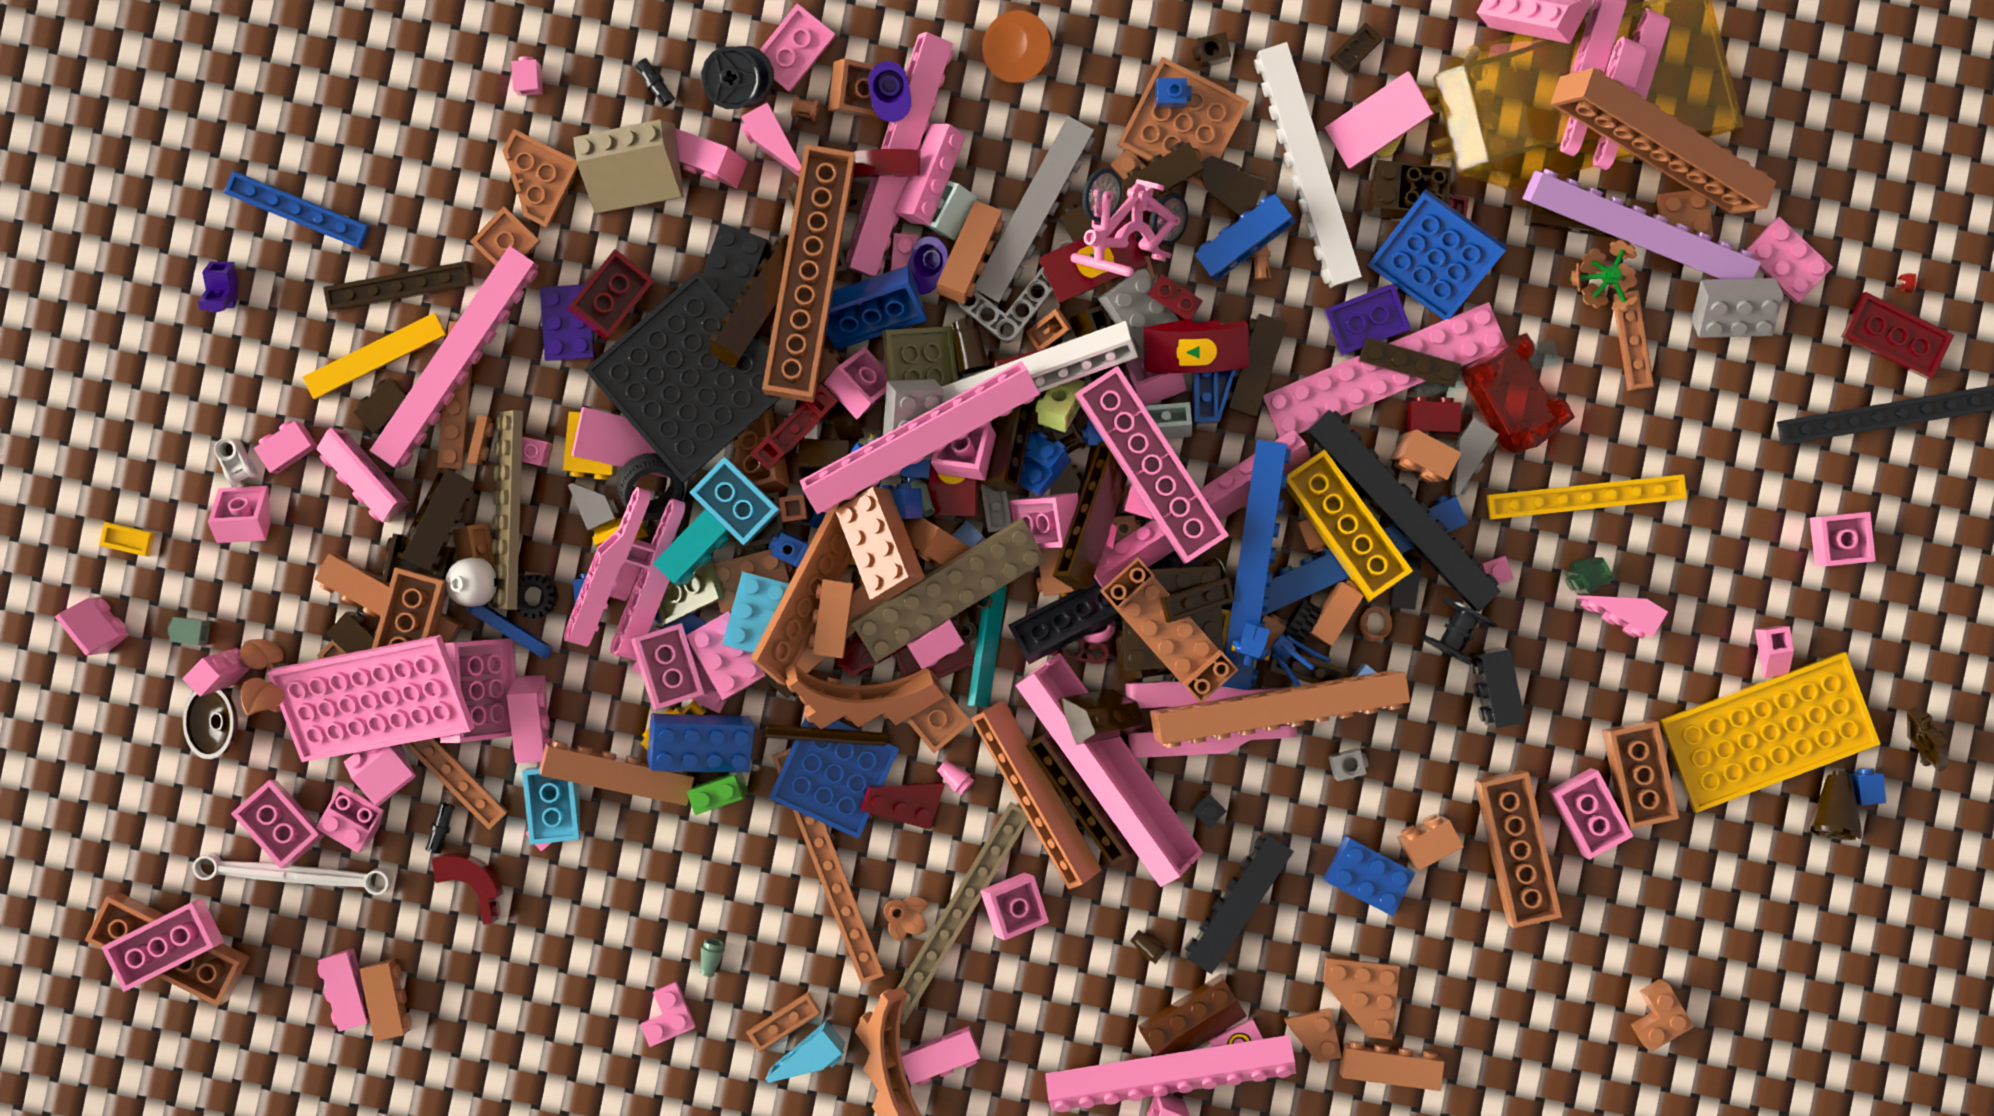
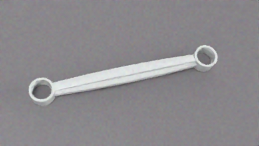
M213 853L204 854L193 863V872L201 880H209L219 874L289 883L365 887L373 895L384 893L392 885V875L384 868H376L368 874L291 865L289 868L280 869L276 864L221 861L220 857ZM202 859H209L213 862L215 867L213 874L209 875L202 871ZM374 873L381 874L385 878V888L376 889L373 887L371 876Z

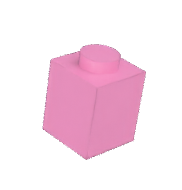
M529 56L519 57V61H511L513 91L518 96L543 94L541 64Z

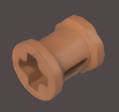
M795 96L791 109L792 118L799 116L816 122L819 115L820 100L812 102Z

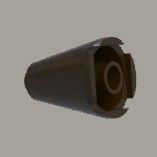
M1833 771V774L1827 775L1809 826L1810 834L1820 836V832H1824L1827 838L1838 840L1862 838L1854 780L1848 776V772Z

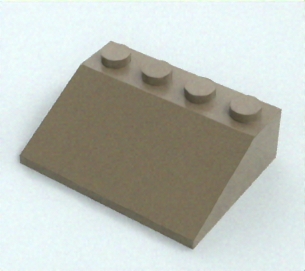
M659 119L573 137L576 162L595 214L684 197L674 123Z

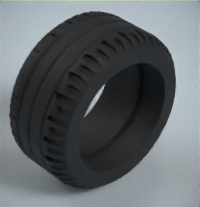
M644 453L643 455L635 456L634 459L632 458L622 467L617 480V490L623 506L627 509L632 496L633 485L640 477L649 473H661L670 478V485L667 491L659 498L650 500L643 517L644 520L654 521L662 518L670 499L683 500L685 484L680 481L657 453Z

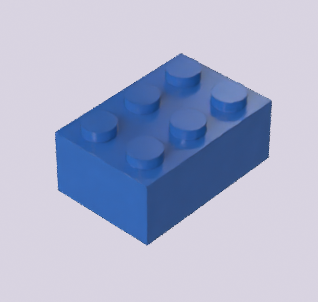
M1345 835L1323 879L1327 883L1393 917L1415 872Z

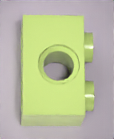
M1076 379L1046 390L1044 398H1040L1036 405L1035 411L1038 413V424L1066 433L1081 406L1075 398V393L1085 387V381Z

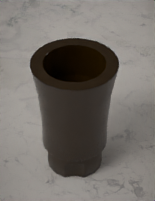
M970 317L953 322L952 329L954 332L953 339L956 348L958 374L967 375L990 368L992 365L985 352L975 319Z

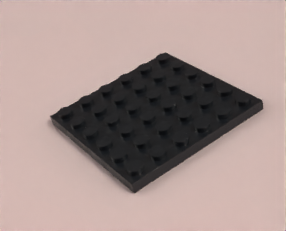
M698 272L584 369L682 483H685L782 398L766 395L762 390L768 352L755 337L734 368L708 352L713 344L709 339L717 328L722 330L724 324L721 322L730 308Z

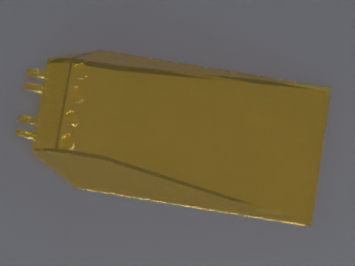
M1647 0L1627 5L1612 51L1621 37L1624 36L1630 40L1634 39V36H1632L1633 31L1637 29L1640 18L1646 11V8L1670 18L1669 28L1646 101L1657 104L1662 111L1676 116L1681 123L1694 127L1696 132L1704 137H1712L1744 128L1712 1ZM1589 16L1583 18L1570 44L1518 33L1469 46L1435 74L1433 80L1436 89L1422 93L1426 100L1438 96L1440 104L1430 105L1434 113L1442 111L1448 137L1435 140L1431 144L1432 148H1440L1450 144L1452 150L1450 153H1443L1435 157L1436 163L1454 159L1457 173L1504 188L1505 190L1529 184L1534 171L1543 173L1544 169H1547L1560 176L1595 167L1593 159L1601 135L1587 127L1582 146L1575 156L1561 152L1560 146L1570 116L1550 105L1560 76L1571 74ZM1619 146L1614 162L1634 157V155Z

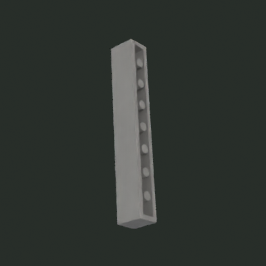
M1070 116L1066 118L990 256L982 276H979L976 282L975 290L997 305L1001 301L1006 302L1013 290L1009 288L1013 279L1018 281L1024 270L1021 264L1025 257L1030 259L1036 248L1033 245L1036 237L1041 238L1048 226L1045 223L1048 215L1054 216L1060 204L1057 202L1061 193L1066 194L1072 183L1068 180L1072 172H1078L1084 161L1080 159L1084 150L1089 152L1095 141V138L1092 137L1094 130Z

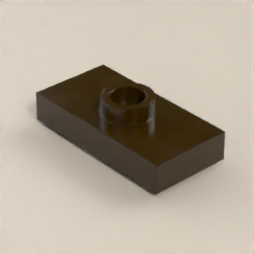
M1365 23L1330 59L1347 76L1383 39Z

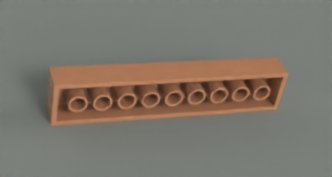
M1589 68L1588 70L1560 76L1550 105L1730 214L1768 208L1776 181L1768 177L1766 172L1755 169L1747 160L1739 159L1732 154L1731 150L1718 146L1714 143L1713 139L1702 136L1696 132L1694 127L1681 123L1676 116L1665 113L1657 104L1644 100L1639 93L1628 90L1620 81L1607 77L1598 68Z
M805 144L762 387L766 395L814 403L856 163L855 152Z
M1389 670L1206 701L1201 704L1194 703L1150 711L1154 741L1162 744V746H1166V748L1181 746V741L1191 742V744L1206 742V737L1210 736L1212 738L1216 737V739L1230 738V733L1234 732L1240 733V735L1254 734L1257 728L1265 729V731L1280 729V724L1295 727L1305 725L1304 720L1317 723L1329 721V716H1339V718L1353 717L1356 711L1358 713L1363 712V714H1372L1379 712L1378 708L1380 707L1388 708V710L1403 708V703L1410 702L1406 672Z

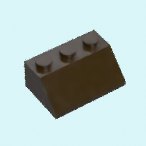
M1113 689L1058 699L1076 745L1128 736L1146 725L1137 701Z

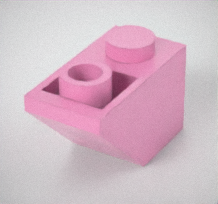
M1790 626L1755 629L1763 678L1789 673L1794 653Z

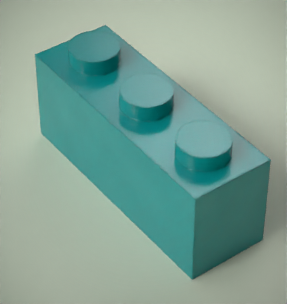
M705 509L653 564L676 586L686 585L694 577L693 572L699 566L703 567L712 558L711 554L715 549H721L729 541L728 536L731 533Z

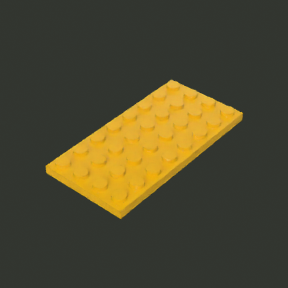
M1840 652L1789 671L1787 674L1773 677L1659 720L1690 805L1695 813L1880 745L1846 652Z

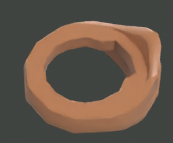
M1372 606L1366 609L1361 616L1359 628L1368 642L1380 641L1389 635L1392 629V619L1389 612L1384 608ZM1374 612L1382 614L1385 618V626L1378 634L1368 631L1366 624L1368 615Z

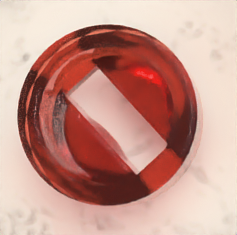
M1904 273L1900 275L1897 280H1903V283L1896 284L1897 288L1904 293H1913L1916 284V274Z

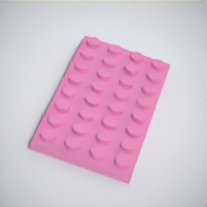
M441 635L273 668L267 672L270 682L280 687L284 693V700L280 704V708L301 762L465 733L475 728Z

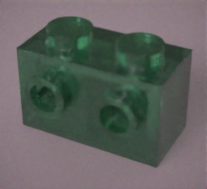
M1603 557L1579 558L1569 564L1570 569L1564 571L1567 577L1565 582L1571 591H1575V593L1589 594L1615 579Z

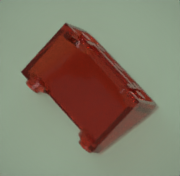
M1528 333L1517 336L1471 364L1462 372V379L1489 427L1499 434L1496 439L1501 447L1509 453L1538 447L1575 418L1566 401L1559 398L1550 400L1527 360L1535 353L1534 343Z

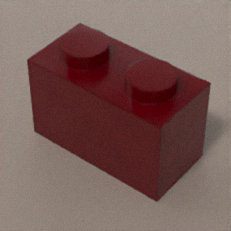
M1415 397V401L1407 403V432L1419 430L1423 433L1456 434L1461 432V402H1454V398L1446 397L1439 398V402H1430V397Z

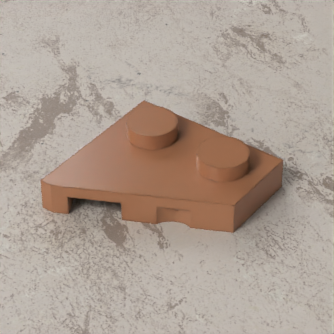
M1330 1008L1284 1018L1288 1027L1318 1063L1342 1058Z

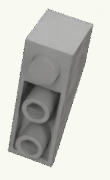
M1475 418L1468 420L1455 440V450L1461 452V455L1452 470L1450 495L1453 497L1465 494L1471 485L1469 479L1473 473L1478 474L1484 465L1482 459L1486 453L1490 454L1498 443L1495 439L1499 434Z

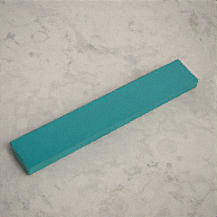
M1007 584L991 593L989 596L993 600L992 606L981 610L968 705L989 707ZM985 597L983 598L982 605L986 606L988 599Z

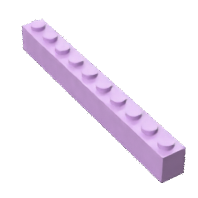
M1544 169L1543 173L1534 171L1522 198L1719 279H1753L1761 263L1753 259L1754 254L1743 249L1735 252L1731 250L1733 245L1721 240L1717 244L1710 241L1711 236L1697 231L1696 235L1688 232L1689 227L1679 223H1675L1674 226L1667 224V218L1657 214L1649 217L1645 215L1647 210L1632 205L1631 209L1623 206L1625 201L1610 196L1609 200L1601 197L1603 192L1588 187L1587 191L1579 188L1581 183L1566 178L1565 182L1557 179L1559 174Z

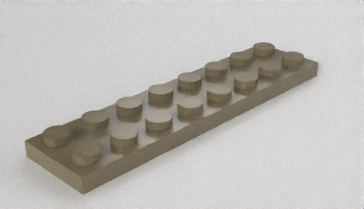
M511 410L499 412V417L495 421L498 441L495 443L494 452L498 456L497 466L494 468V480H497V490L493 493L496 515L492 518L495 539L492 541L491 551L492 554H495V564H492V568L496 573L494 586L497 587L490 602L493 603V608L517 610L523 411Z
M1020 518L925 575V579L890 600L881 601L851 619L850 622L874 661L878 662L1045 562L1046 559L1026 523Z

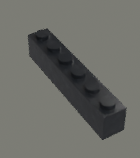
M1267 832L1264 836L1260 835L1253 845L1255 850L1250 857L1247 855L1242 860L1239 866L1241 871L1237 877L1232 876L1226 885L1227 892L1223 898L1219 896L1212 906V909H1214L1213 913L1209 918L1205 917L1198 927L1201 931L1196 938L1192 937L1185 946L1187 959L1211 975L1294 852L1290 847Z

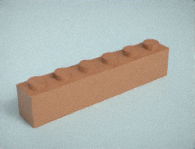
M328 553L314 579L321 583L320 587L330 593L334 591L342 595L341 599L352 605L358 603L364 607L363 611L374 617L377 615L381 616L390 583L382 582L381 578L340 555ZM441 613L435 636L441 635L444 643L455 642L464 624Z
M553 740V744H545L539 768L541 776L684 806L688 804L689 797L687 791L692 788L694 776L688 773L689 771H651L648 764L640 763L641 759L636 757L616 758V753L602 751V754L593 753L592 748L579 745L577 749L567 747L568 743Z

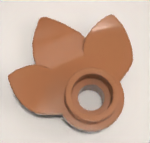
M909 896L903 901L898 899L889 901L884 907V917L889 922L888 931L895 940L902 942L907 933L919 935L926 932L927 925L920 914L927 908L928 902L917 896ZM895 909H900L898 916L892 915Z

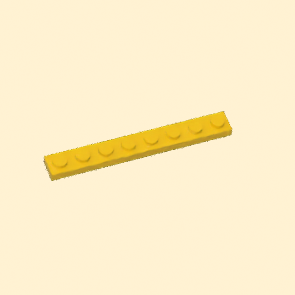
M1683 474L1487 495V504L1490 520L1687 499L1685 476Z

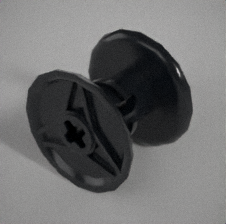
M752 46L721 47L713 51L704 61L701 71L702 87L707 97L715 105L724 109L754 107L764 102L770 95L774 85V69L769 58L757 48Z
M1442 597V602L1456 611L1449 624L1446 623L1444 625L1446 630L1440 641L1427 635H1423L1420 638L1443 653L1467 665L1476 667L1475 661L1463 654L1462 651L1468 640H1473L1474 637L1471 635L1478 623L1491 629L1497 628L1498 625L1471 608L1450 598Z

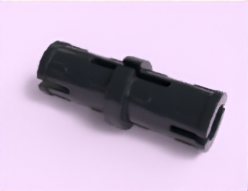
M647 58L637 62L638 65H635L634 68L644 79L648 91L651 90L662 107L670 105L675 100V97L666 87L664 78L657 74Z
M440 802L435 821L430 826L432 831L425 847L426 851L432 849L431 853H441L445 836L451 829L449 824L455 810L454 805L450 806L449 803Z

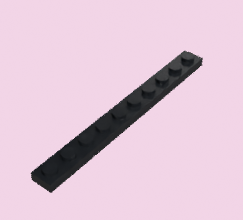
M1994 385L1777 421L1780 444L1782 446L1994 410Z

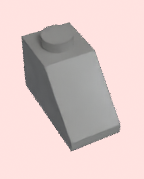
M571 483L568 485L587 530L593 531L619 518L617 513L620 510L615 499H610L607 495L578 484Z

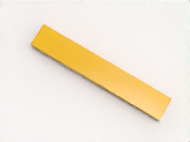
M433 313L303 376V379L312 398L318 399L447 336V333L437 313Z

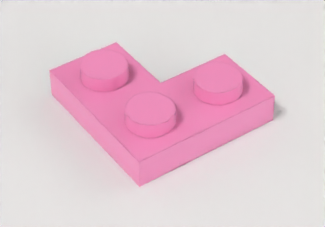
M677 981L653 992L662 1014L640 1024L649 1047L696 1027Z

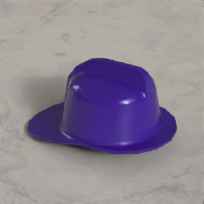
M883 61L876 64L868 77L874 111L881 119L887 122L902 120L911 108V94L905 70L899 64L892 61Z
M933 236L922 237L916 242L907 263L921 295L931 293L937 288V282L949 258L944 243Z

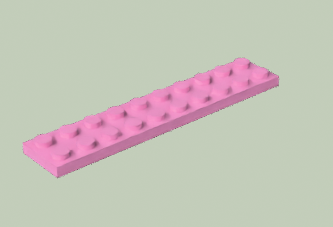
M1489 302L1389 343L1460 363L1461 366L1508 347ZM1359 355L1267 393L1263 396V402L1278 438H1280L1292 429L1297 434L1304 432L1329 409L1332 412L1337 411L1343 416L1425 381L1358 362Z

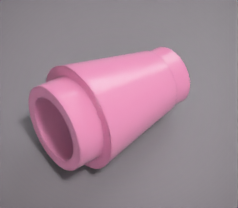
M947 760L937 770L951 789L960 795H963L974 782L970 777L971 774Z

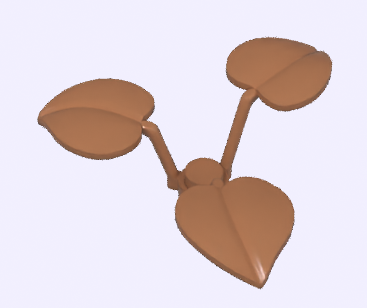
M264 639L248 640L244 642L240 650L242 662L254 669H263L268 666L269 670L274 668L273 664H279L284 659L282 649L277 644ZM252 678L243 683L240 697L247 716L263 710L282 711L280 704L284 700V693L280 687L273 685V682L267 683L261 678Z

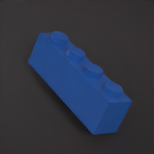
M1276 194L1268 195L1259 202V206L1254 210L1243 213L1239 217V221L1234 225L1223 228L1219 232V236L1214 240L1203 243L1195 255L1209 275L1217 282L1295 224L1296 221Z

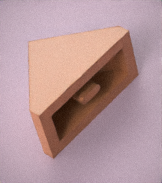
M1056 308L1027 330L1026 334L1036 349L1041 350L1070 333L1072 328L1059 308Z

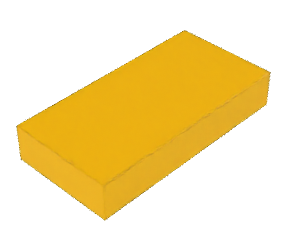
M104 522L99 546L150 557L155 533Z

